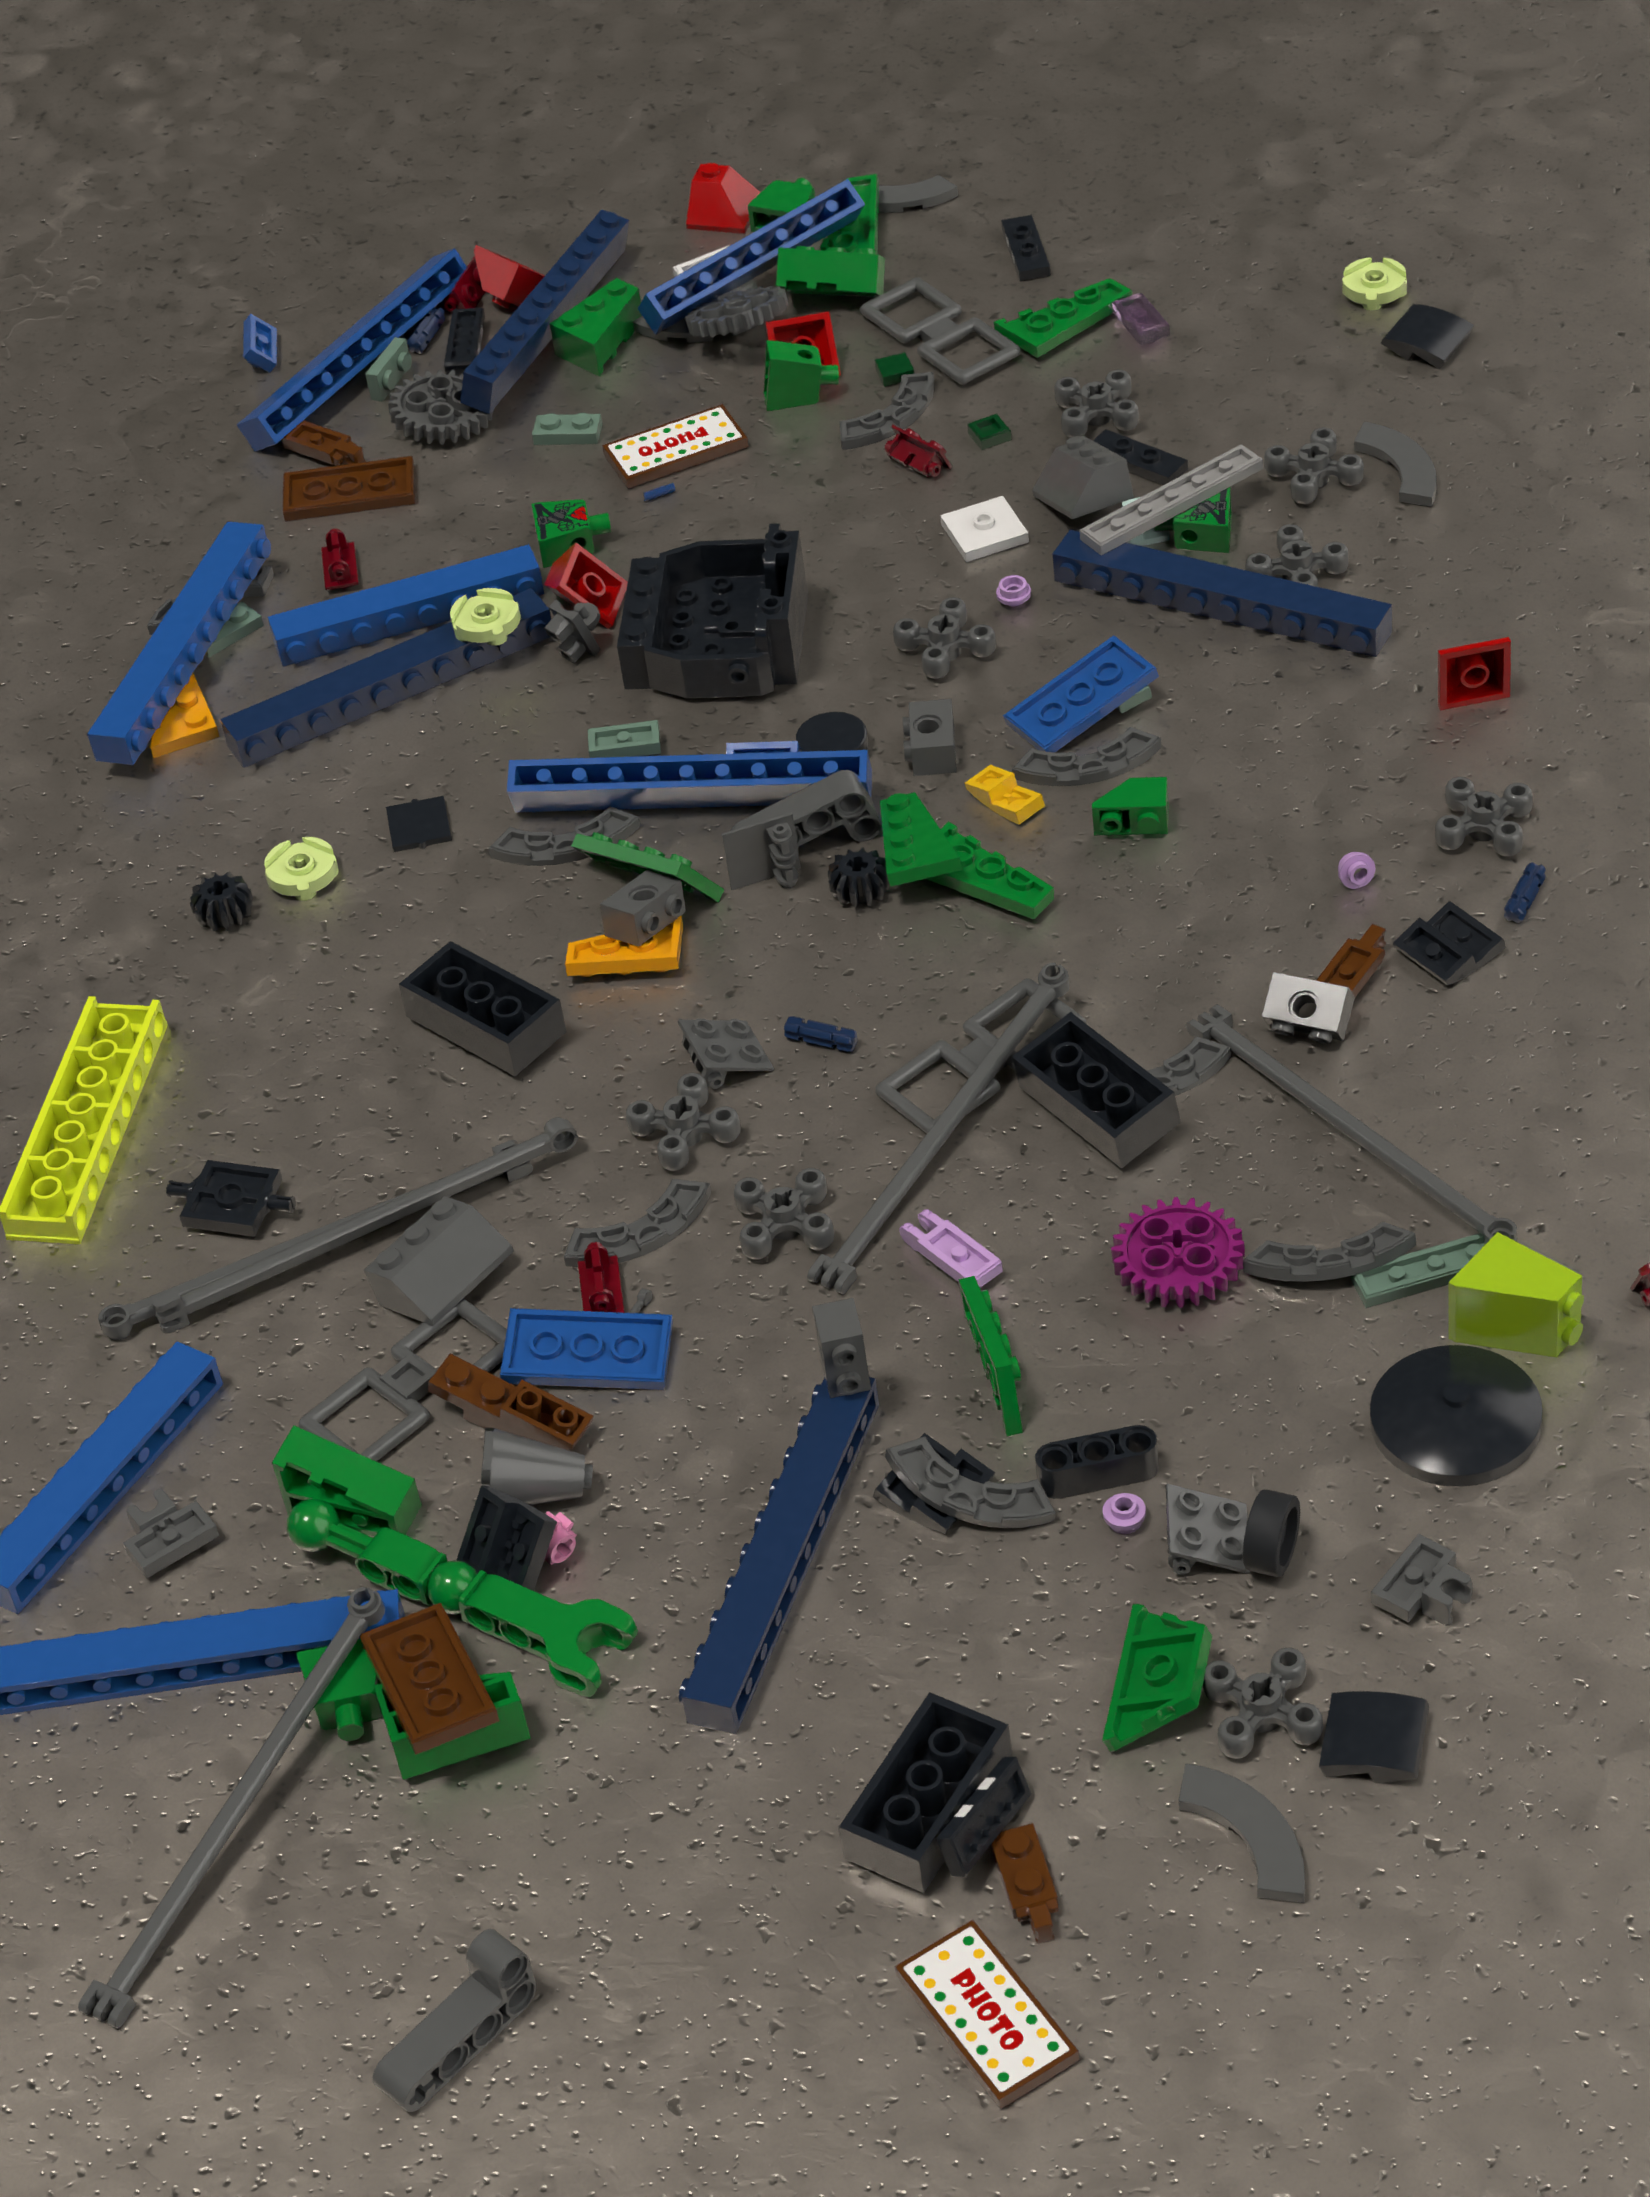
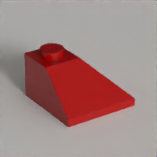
M716 163L700 164L691 181L686 227L688 230L746 234L750 226L747 205L761 192L731 166L718 165Z
M478 245L475 246L474 254L482 290L494 295L492 302L508 309L511 304L520 306L545 276L514 260Z
M829 311L766 322L765 333L767 340L815 346L819 350L821 365H838L839 376H841Z
M575 543L552 564L544 585L573 607L577 603L594 604L600 612L598 623L610 629L613 626L627 590L628 581L578 543Z
M1509 637L1438 650V707L1440 711L1510 698L1511 640Z

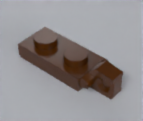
M304 420L282 438L284 448L330 464L340 465L343 463L346 465L366 462L362 452L363 448L352 442L349 435Z
M1372 924L1360 940L1348 938L1316 981L1349 987L1356 997L1382 963L1385 956L1386 929Z
M1031 1823L1004 1830L991 1844V1849L1013 1918L1017 1919L1018 1922L1029 1920L1036 1944L1054 1940L1053 1923L1050 1914L1059 1912L1058 1897L1034 1825Z

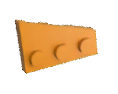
M193 673L187 685L183 687L176 698L175 704L165 715L160 727L156 729L151 737L150 749L153 758L220 737L217 725Z
M682 915L639 947L607 937L605 934L568 943L565 960L567 976L591 977L596 974L612 973L627 975L632 972H666L679 969L683 935Z

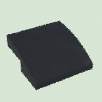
M1413 304L1385 335L1381 344L1407 361L1415 353L1436 368L1441 369L1470 335L1474 325L1445 310L1422 304Z
M1451 901L1446 903L1427 922L1419 917L1393 942L1397 950L1447 986L1466 978L1480 969L1506 948L1504 939Z
M924 1433L921 1436H925L936 1453L951 1466L959 1470L961 1476L982 1484L987 1481L990 1482L994 1477L995 1472L963 1449H960L955 1455ZM893 1470L890 1471L874 1491L873 1498L883 1505L929 1529L946 1533L957 1521V1518L937 1510L915 1495Z
M481 1485L456 1561L468 1563L476 1570L477 1574L480 1570H483L489 1575L494 1574L534 1591L557 1521L523 1501L489 1486Z
M1375 1691L1332 1693L1319 1767L1325 1777L1369 1773L1374 1783L1417 1779L1429 1709L1427 1700L1410 1695Z

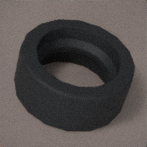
M1268 1489L1259 1492L1250 1510L1245 1530L1243 1564L1246 1570L1274 1577H1280L1285 1573L1293 1556L1300 1524V1502L1297 1496Z

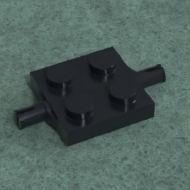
M207 1160L201 1174L193 1182L184 1183L170 1180L166 1187L168 1197L186 1198V1204L179 1217L182 1226L256 1236L264 1217L271 1210L293 1213V1209L295 1210L296 1206L294 1196L276 1195L282 1182L280 1169Z

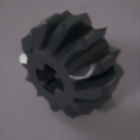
M864 847L857 852L848 849L846 855H835V862L829 865V890L834 898L839 899L841 905L852 903L854 908H857L859 904L865 903L871 906L872 900H883L884 893L890 890L886 872L885 858L879 856L877 850L867 853Z
M230 871L223 876H219L215 872L214 877L210 879L203 877L201 878V884L192 887L193 893L190 897V906L201 927L210 926L213 932L220 927H225L228 931L231 925H242V918L251 916L253 896L251 889L248 888L242 876L234 877Z

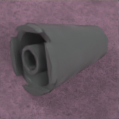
M485 1428L480 1487L481 1485L489 1486L528 1505L582 1498L583 1489L591 1490L593 1464H585V1455L497 1428Z

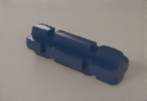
M434 307L424 316L407 341V344L410 346L408 348L410 352L423 353L446 319L442 308L437 309Z
M1532 862L1524 869V875L1520 877L1510 896L1511 898L1504 907V917L1506 920H1513L1516 923L1524 920L1527 914L1526 910L1531 907L1540 890L1539 887L1546 878V868L1542 864L1537 865Z
M795 1016L788 1017L784 1025V1033L787 1038L800 1041L802 1037L806 1043L834 1048V1045H837L838 1050L852 1052L858 1042L857 1032L849 1028L841 1027V1030H838V1026L813 1020H807V1023H805L804 1018Z

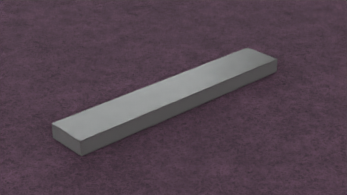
M1240 444L1080 529V540L1098 554L1103 555L1263 469V459Z

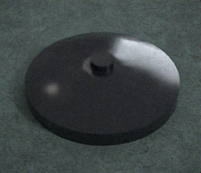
M1445 1345L1427 1348L1408 1355L1396 1362L1383 1374L1371 1397L1370 1427L1380 1452L1402 1472L1421 1481L1436 1485L1453 1487L1473 1486L1491 1482L1511 1473L1532 1454L1542 1431V1401L1532 1379L1510 1359L1479 1347Z

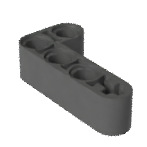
M841 770L739 821L731 830L792 812L797 845L800 846L844 824L854 840L859 842L869 841L878 836L882 825L873 801L859 777L853 771Z
M487 1929L480 1933L468 1948L466 1962L470 1976L390 2050L374 2070L372 2076L374 2085L407 2112L417 2111L424 2106L521 2014L535 1995L536 1982L529 1957L494 1929Z

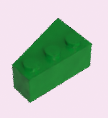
M796 246V248L778 247L776 286H780L781 289L784 288L789 293L877 297L883 294L885 258L876 254V249L858 248L857 253L845 252V248L827 247L826 251L815 250L814 247Z
M616 278L551 322L550 329L555 355L600 377L604 372L603 365L606 361L614 359L620 343L627 342L635 332L633 321L642 316L638 310L641 303L639 288Z
M293 1425L272 1461L288 1515L291 1509L301 1501L319 1499L326 1501L335 1509L340 1518V1524L365 1535L374 1537L381 1528L385 1527L406 1535L422 1506L415 1478Z
M511 1672L479 1675L497 1710L498 1722L415 1755L382 1685H373L402 1779L405 1780L425 1774L429 1771L530 1739L523 1707Z

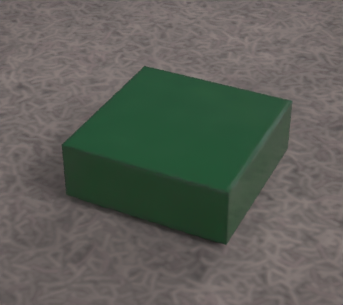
M906 352L875 359V368L884 387L901 383L902 375L914 374V369Z
M998 414L967 424L968 434L981 450L1012 440L1011 430Z

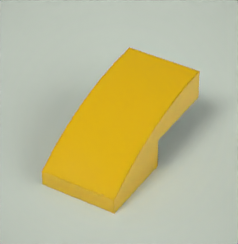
M989 765L965 782L966 789L982 804L998 815L1019 825L1045 807L1042 794L1018 786L1014 773L993 765Z

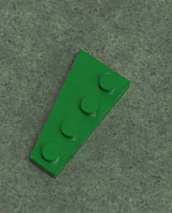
M877 174L846 178L853 185L865 206L855 221L828 235L827 238H823L820 249L826 251L827 247L845 248V252L857 253L858 248L876 249L877 254L879 181Z
M1109 278L1074 291L1073 298H1055L1047 301V307L1033 312L1029 308L1018 312V318L1007 322L1004 318L994 321V329L1020 348L1038 358L1132 302V290Z
M915 792L909 794L897 793L887 799L880 800L886 872L890 887L963 870L960 857Z
M948 821L941 828V831L960 857L963 870L926 878L927 880L1031 919H1035L1054 900V887L1021 866L1013 868L1008 865L1006 857L997 851L991 854L981 848V841L971 835L967 837L962 836L958 833V827Z
M593 832L592 837L577 833L571 847L592 860L630 873L634 871L641 874L646 870L680 879L683 891L693 893L695 889L705 895L707 899L716 902L720 901L724 892V888L690 868L692 865L690 860L676 854H672L670 859L665 858L666 855L654 848L646 846L644 851H640L638 846L628 841L619 839L618 843L615 844L611 838Z
M975 1276L959 1279L964 1314L976 1349L980 1353L987 1380L990 1379L997 1410L1002 1412V1422L1006 1436L1023 1433L1015 1382L1021 1381V1372L1017 1358L1012 1356L1006 1333L1002 1334L999 1316L996 1311L993 1312L988 1290H980Z

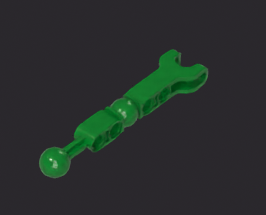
M306 1499L301 1501L291 1509L288 1515L286 1532L293 1544L299 1549L316 1552L330 1546L357 1558L355 1561L357 1569L369 1581L388 1590L398 1589L400 1595L411 1600L422 1601L426 1605H429L430 1602L433 1605L441 1603L447 1614H461L462 1620L472 1624L475 1628L541 1657L548 1662L550 1674L556 1685L580 1696H593L602 1684L600 1670L596 1661L585 1654L591 1649L601 1646L624 1650L628 1648L638 1634L637 1626L631 1615L603 1600L587 1599L575 1604L558 1602L494 1574L489 1575L483 1570H480L477 1574L476 1570L468 1563L456 1560L447 1561L446 1554L439 1553L433 1547L387 1527L381 1528L372 1538L340 1524L337 1512L324 1500Z

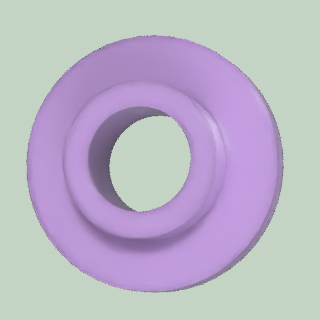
M1009 575L999 582L996 590L997 599L1002 604L1008 606H1019L1030 598L1031 588L1022 576Z
M1362 852L1346 854L1338 865L1340 881L1351 889L1364 887L1372 880L1375 874L1374 861L1369 855ZM1361 868V870L1356 875H1354L1355 871Z
M1131 1493L1113 1495L1103 1506L1104 1521L1113 1531L1120 1534L1135 1532L1140 1528L1146 1517L1145 1503L1140 1497Z

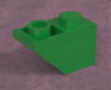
M1167 777L1129 778L1092 803L1094 836L1168 834L1169 800Z

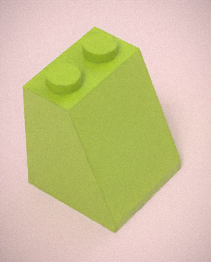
M1497 1232L1448 1282V1339L1457 1343L1557 1358L1568 1345L1572 1346L1578 1341L1583 1331V1324L1581 1323V1308L1584 1303L1582 1275Z

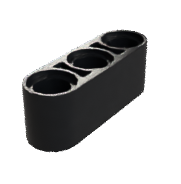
M1133 1425L1047 1443L1041 1446L1035 1454L1037 1479L1047 1497L1052 1499H1062L1150 1480L1159 1470L1157 1435L1147 1426Z

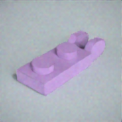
M925 1209L918 1214L921 1226L929 1233H923L916 1226L914 1227L913 1224H910V1222L905 1223L899 1228L900 1235L907 1245L921 1253L957 1282H959V1279L975 1276L979 1288H981L1003 1272L1002 1262L998 1257L949 1220L944 1221L935 1213L929 1211V1209Z

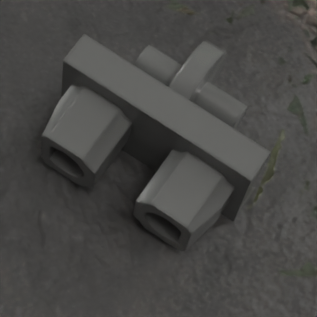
M554 600L549 606L554 617L544 629L553 640L560 643L556 648L560 655L572 663H575L584 652L595 657L601 648L590 631L596 628L600 620L598 608L591 603H577L573 611L564 610L559 601Z

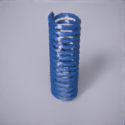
M674 483L663 485L659 489L656 488L643 492L644 501L646 502L675 492Z

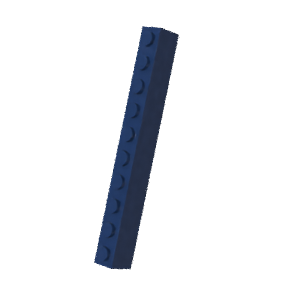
M602 209L466 368L463 373L460 403L488 414L492 412L552 339L550 323L582 302L623 254L626 248L628 219L620 217L613 212H607Z
M1074 530L1068 531L1052 554L1054 581L1372 657H1377L1392 633V604L1130 543H1124L1100 555L1080 540V532Z
M530 588L513 596V600L519 605L521 619L517 628L507 635V641L501 645L493 646L488 644V642L459 641L455 637L452 622L238 711L220 719L227 746L242 767H248L551 638L544 629L551 620L550 609L535 591Z
M825 1377L822 1384L815 1386L808 1415H803L799 1421L796 1442L793 1447L789 1446L785 1452L783 1471L779 1479L775 1478L771 1483L769 1502L765 1511L760 1510L756 1517L753 1538L750 1543H745L742 1548L740 1567L736 1576H731L727 1581L723 1605L720 1610L716 1609L711 1617L710 1634L706 1643H701L697 1648L693 1672L690 1678H685L681 1684L679 1703L683 1704L688 1724L737 1734L879 1408L876 1378L869 1377L871 1390L835 1398L829 1397Z

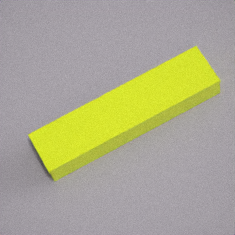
M88 996L0 1205V1220L6 1234V1240L81 1244L168 1027L160 1000L152 999L150 1006L98 1003L95 996Z

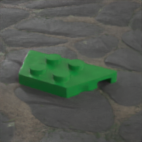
M1132 1605L1102 1738L1109 1751H1116L1198 1708L1213 1637L1206 1625L1191 1620L1181 1621L1176 1615L1166 1612L1159 1616L1150 1613L1144 1605Z

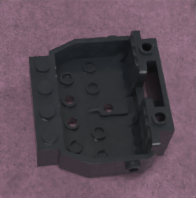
M780 523L769 524V530L765 534V539L698 541L662 552L659 558H632L617 642L624 690L656 689L684 698L762 696L774 691L775 685L797 684L808 601L799 530H781Z

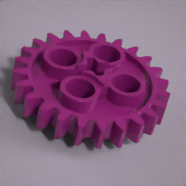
M1174 1197L1170 1206H1166L1159 1199L1157 1200V1209L1154 1210L1145 1204L1142 1205V1216L1130 1213L1129 1224H1119V1234L1113 1235L1114 1247H1111L1115 1275H1120L1122 1287L1131 1285V1295L1133 1296L1145 1292L1146 1303L1151 1302L1155 1297H1159L1161 1307H1165L1170 1299L1176 1300L1178 1308L1183 1307L1185 1299H1191L1196 1306L1199 1305V1296L1201 1295L1214 1300L1215 1288L1227 1292L1228 1280H1238V1270L1243 1269V1257H1245L1242 1230L1235 1228V1219L1233 1217L1225 1219L1223 1208L1212 1213L1211 1202L1208 1201L1200 1208L1196 1207L1195 1198H1191L1186 1205H1181L1178 1197Z

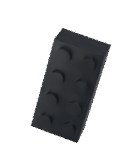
M449 941L399 983L408 1018L513 1076H517L567 1032L560 999L452 941Z
M1072 1012L1068 1013L1012 1056L1019 1087L1121 1169L1181 1123L1174 1091Z
M929 1692L840 1824L839 1832L844 1859L924 1893L945 1861L936 1838L1003 1756L1012 1757L1009 1724Z

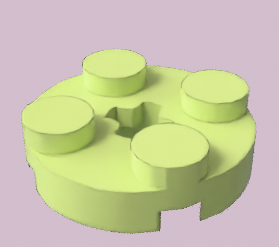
M1372 257L1359 259L1349 264L1343 272L1342 293L1348 299L1363 304V308L1366 310H1378L1382 307V304L1392 302L1405 296L1407 293L1406 269L1401 263L1390 258H1383V263H1372Z
M484 588L476 590L477 596L467 600V596L464 595L453 604L450 610V617L455 637L459 641L488 642V644L493 646L501 645L507 641V635L512 633L520 623L521 615L518 603L513 600L511 593L502 589Z
M302 837L303 843L291 845L290 840L284 841L267 854L264 861L265 876L271 889L279 894L295 896L300 901H307L316 895V891L326 887L337 876L339 868L331 845L315 837Z

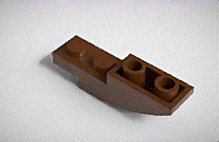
M451 1353L428 1382V1392L464 1409L463 1419L484 1429L497 1428L566 1450H573L594 1418V1415L524 1380H521L516 1387Z

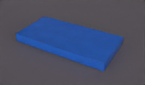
M1113 635L1012 708L1003 717L1005 723L1037 750L1057 752L1159 677L1158 671L1155 666Z
M510 1308L500 1378L510 1384H519L521 1380H524L532 1385L665 1390L673 1327L672 1315Z

